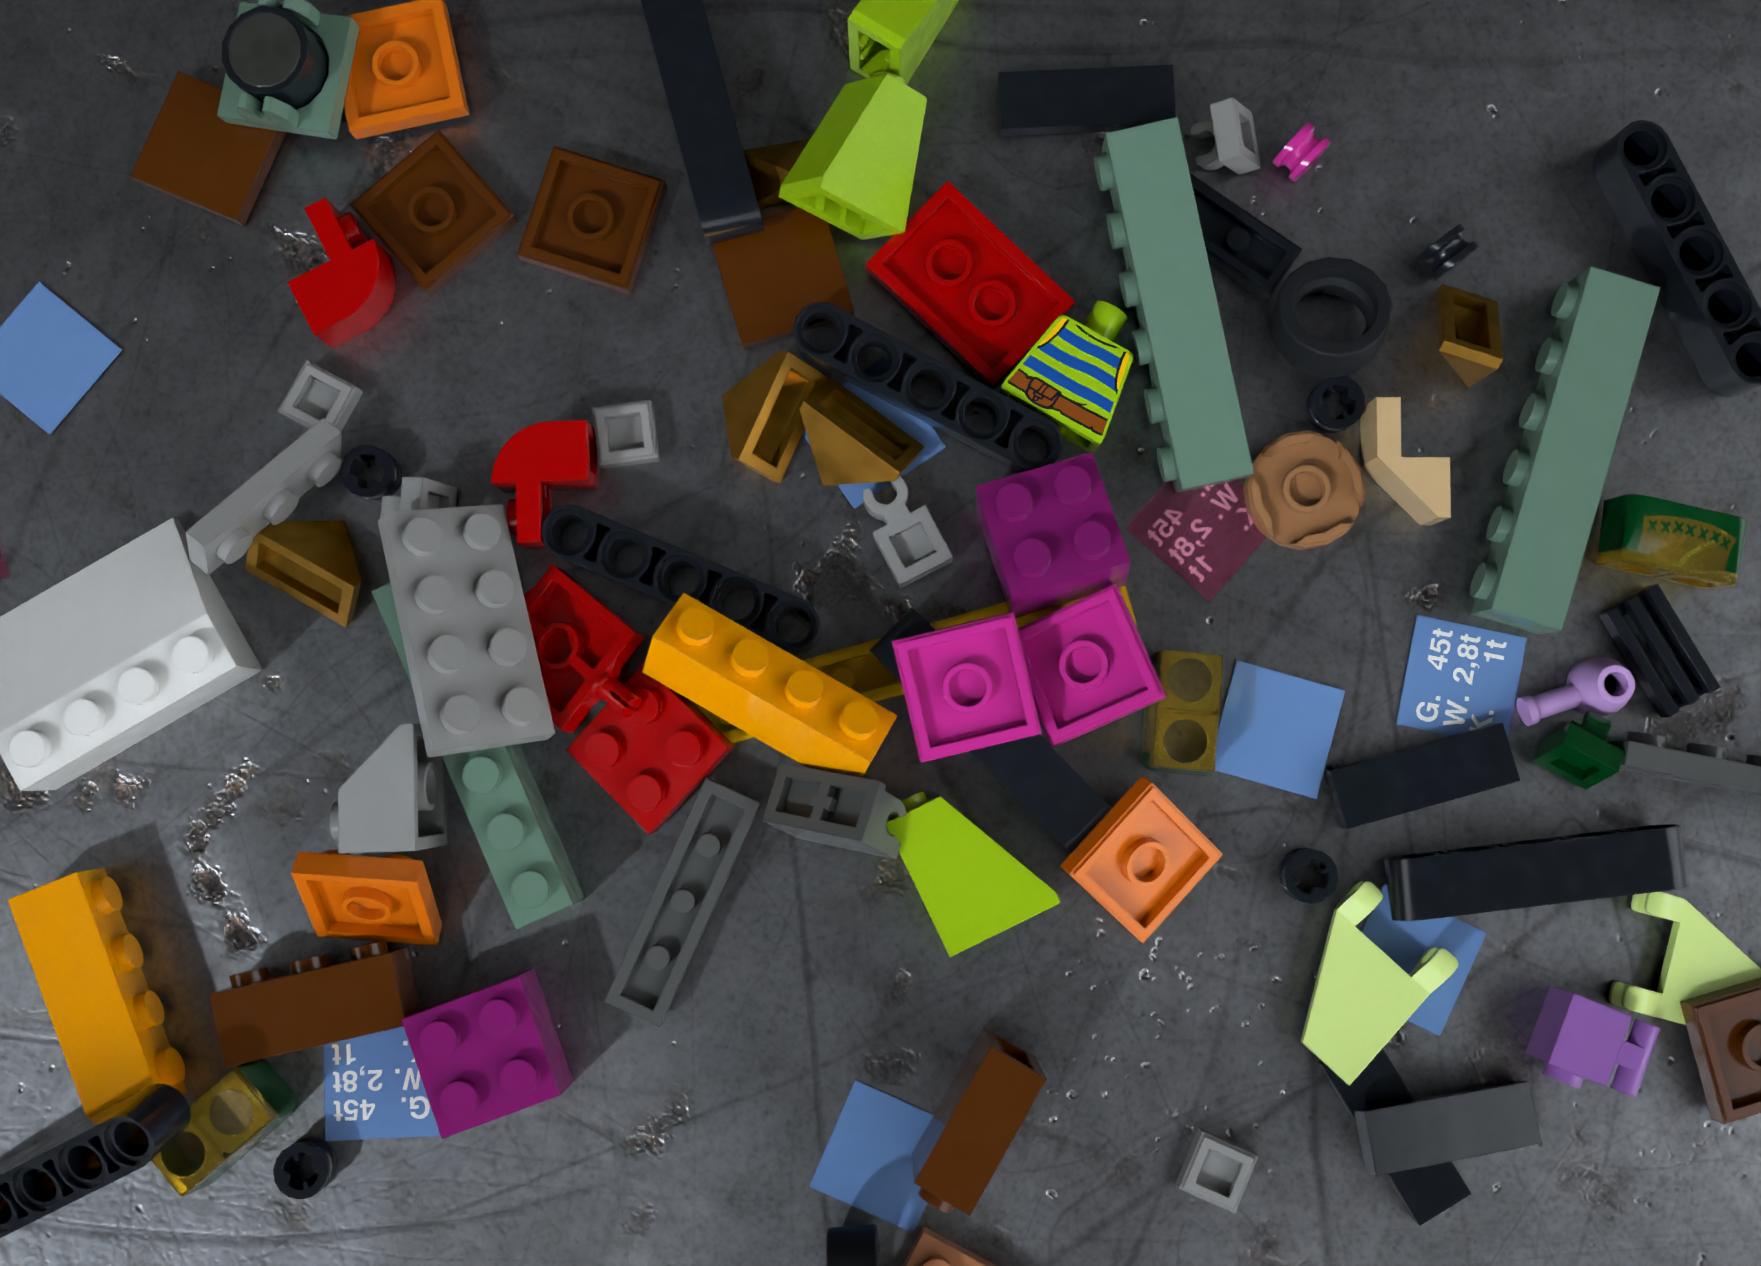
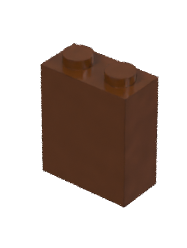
M983 1027L912 1152L914 1183L921 1187L918 1194L923 1200L948 1214H951L954 1207L969 1216L972 1214L1047 1080L1035 1056Z

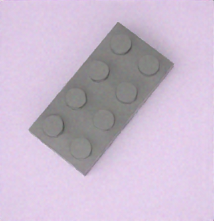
M503 504L384 512L378 520V526L427 758L548 740L555 734Z

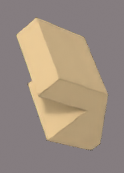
M1401 397L1374 398L1365 405V410L1360 418L1361 468L1420 526H1432L1451 518L1450 457H1402Z

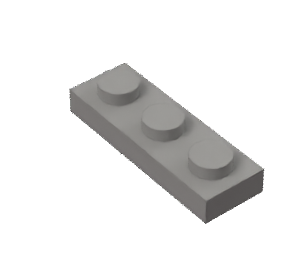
M322 418L186 531L190 561L207 575H210L224 562L232 564L240 559L250 548L255 535L270 523L277 525L283 522L294 511L298 499L314 485L317 487L326 485L337 474L342 464L341 432L326 419Z

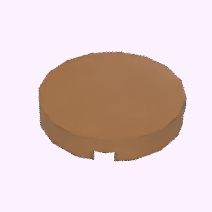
M1307 430L1284 434L1260 450L1252 461L1254 474L1245 478L1243 487L1246 511L1260 533L1277 545L1296 550L1323 547L1349 531L1359 514L1360 507L1363 506L1366 490L1362 468L1350 449L1340 442H1334L1328 437L1321 436V433Z

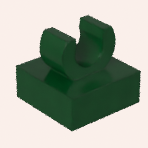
M1588 710L1585 712L1582 724L1572 720L1563 728L1540 741L1532 762L1586 790L1618 773L1625 751L1605 741L1610 731L1611 721Z

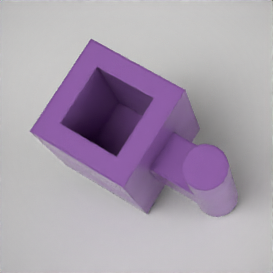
M1550 985L1526 1054L1546 1062L1543 1071L1544 1075L1580 1089L1584 1078L1607 1087L1616 1063L1618 1068L1610 1088L1636 1098L1661 1028L1635 1019L1628 1040L1625 1041L1624 1038L1632 1016Z

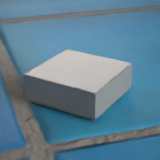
M306 360L278 412L309 429L324 418L341 432L364 391Z
M651 400L592 408L598 461L602 469L660 461L654 407Z
M1198 1127L1175 1184L1180 1190L1236 1213L1258 1155L1252 1150Z

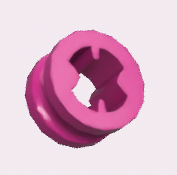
M1311 122L1307 123L1287 143L1272 162L1278 168L1280 166L1288 167L1290 170L1289 178L1293 182L1297 181L1331 144L1327 137L1319 139L1314 135L1315 126Z

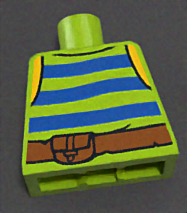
M1099 300L1095 303L1084 324L1066 315H1059L1005 379L999 393L1048 418L1057 425L1064 439L1089 453L1092 452L1094 455L1107 433L1134 357L1129 350L1114 343L1128 319L1126 314L1116 306Z

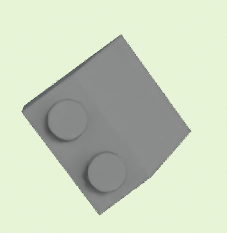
M400 724L338 789V802L333 803L330 811V831L333 839L338 840L339 854L418 851L447 845L446 765L442 756L427 758L420 724Z

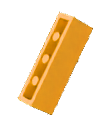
M684 592L652 636L642 673L807 768L863 778L898 716Z
M105 868L78 871L8 899L86 1117L88 1118L130 1095L158 1083L170 1085L179 1090L181 1094L186 1093L187 1090L183 1082L185 1079L184 1062L179 1052L175 1048L170 1047L162 1025L164 1021L163 1005L157 994L149 990L141 968L144 960L141 946L138 940L128 933L120 911L123 905L120 889L115 881L107 876Z

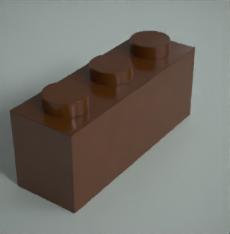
M386 940L349 948L351 957L349 960L329 964L327 953L289 962L291 973L269 977L268 967L230 975L231 987L209 994L223 1068L403 1027L402 1019L421 1009L408 946L388 950Z

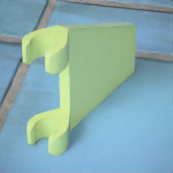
M1369 881L1354 883L1334 909L1300 1041L1349 1086L1426 998L1456 971L1459 964L1457 959L1446 949L1433 947L1424 953L1409 975L1355 926L1370 914L1383 899L1382 892Z
M1659 891L1634 894L1631 901V909L1633 911L1673 921L1656 992L1614 981L1610 988L1608 1002L1630 1011L1686 1025L1680 1001L1760 978L1761 968L1686 899Z

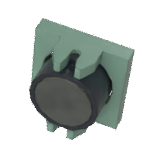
M258 0V4L240 1L237 18L228 27L222 42V63L226 73L217 116L230 124L337 140L360 25L352 17L320 13L306 0H284V2L282 0Z

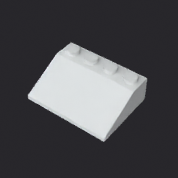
M172 517L0 616V755L20 791L57 790L263 670L210 575H207L190 561L186 532L177 518Z

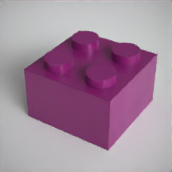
M1092 452L975 486L976 513L1008 611L1014 612L1015 618L1088 597L1114 584L1118 587L1126 585L1131 561Z
M535 968L422 1008L402 1019L442 1139L560 1096L574 1082Z

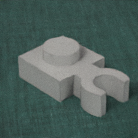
M899 476L896 481H890L893 490L897 494L893 502L889 504L877 502L869 488L863 491V500L868 513L872 517L884 521L886 524L873 531L872 534L901 589L953 562V555L926 505L911 513L907 508V485Z

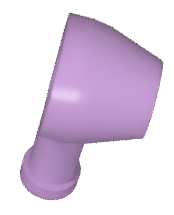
M1591 657L1579 661L1572 667L1568 673L1565 686L1532 697L1526 695L1517 698L1516 707L1521 720L1527 726L1537 724L1542 718L1572 708H1576L1583 714L1590 710L1600 716H1607L1619 711L1627 704L1634 693L1635 680L1631 672L1616 660L1606 657ZM1607 675H1610L1616 683V689L1612 695L1604 687V680Z

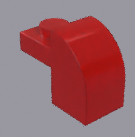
M325 197L304 209L330 261L287 283L313 334L333 349L370 330L385 316L394 299L396 272L391 256L374 239L367 241L354 215L350 211L341 214Z
M587 420L547 421L530 425L513 435L500 450L493 466L491 483L504 493L516 492V499H509L507 503V524L510 534L517 535V543L529 550L548 549L543 542L541 530L544 519L552 511L551 491L598 489L595 429Z

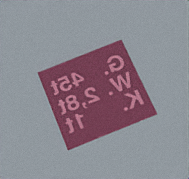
M1238 480L1175 493L1173 481H1168L1125 528L1209 602L1266 538L1265 535L1258 531L1247 513L1243 493L1244 485Z

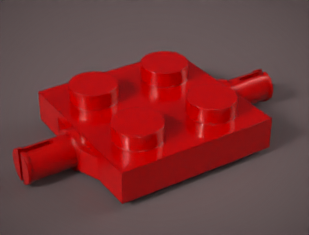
M551 564L534 588L524 594L553 723L561 730L573 733L594 704L602 699L619 712L623 718L631 717L636 711L629 705L639 708L642 699L618 680L622 667L645 636L567 572Z

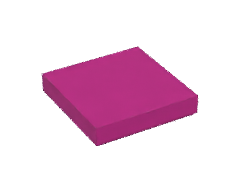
M1116 584L1018 628L1035 706L1052 746L1061 745L1168 698L1121 591Z
M1014 612L891 640L921 763L1042 734Z

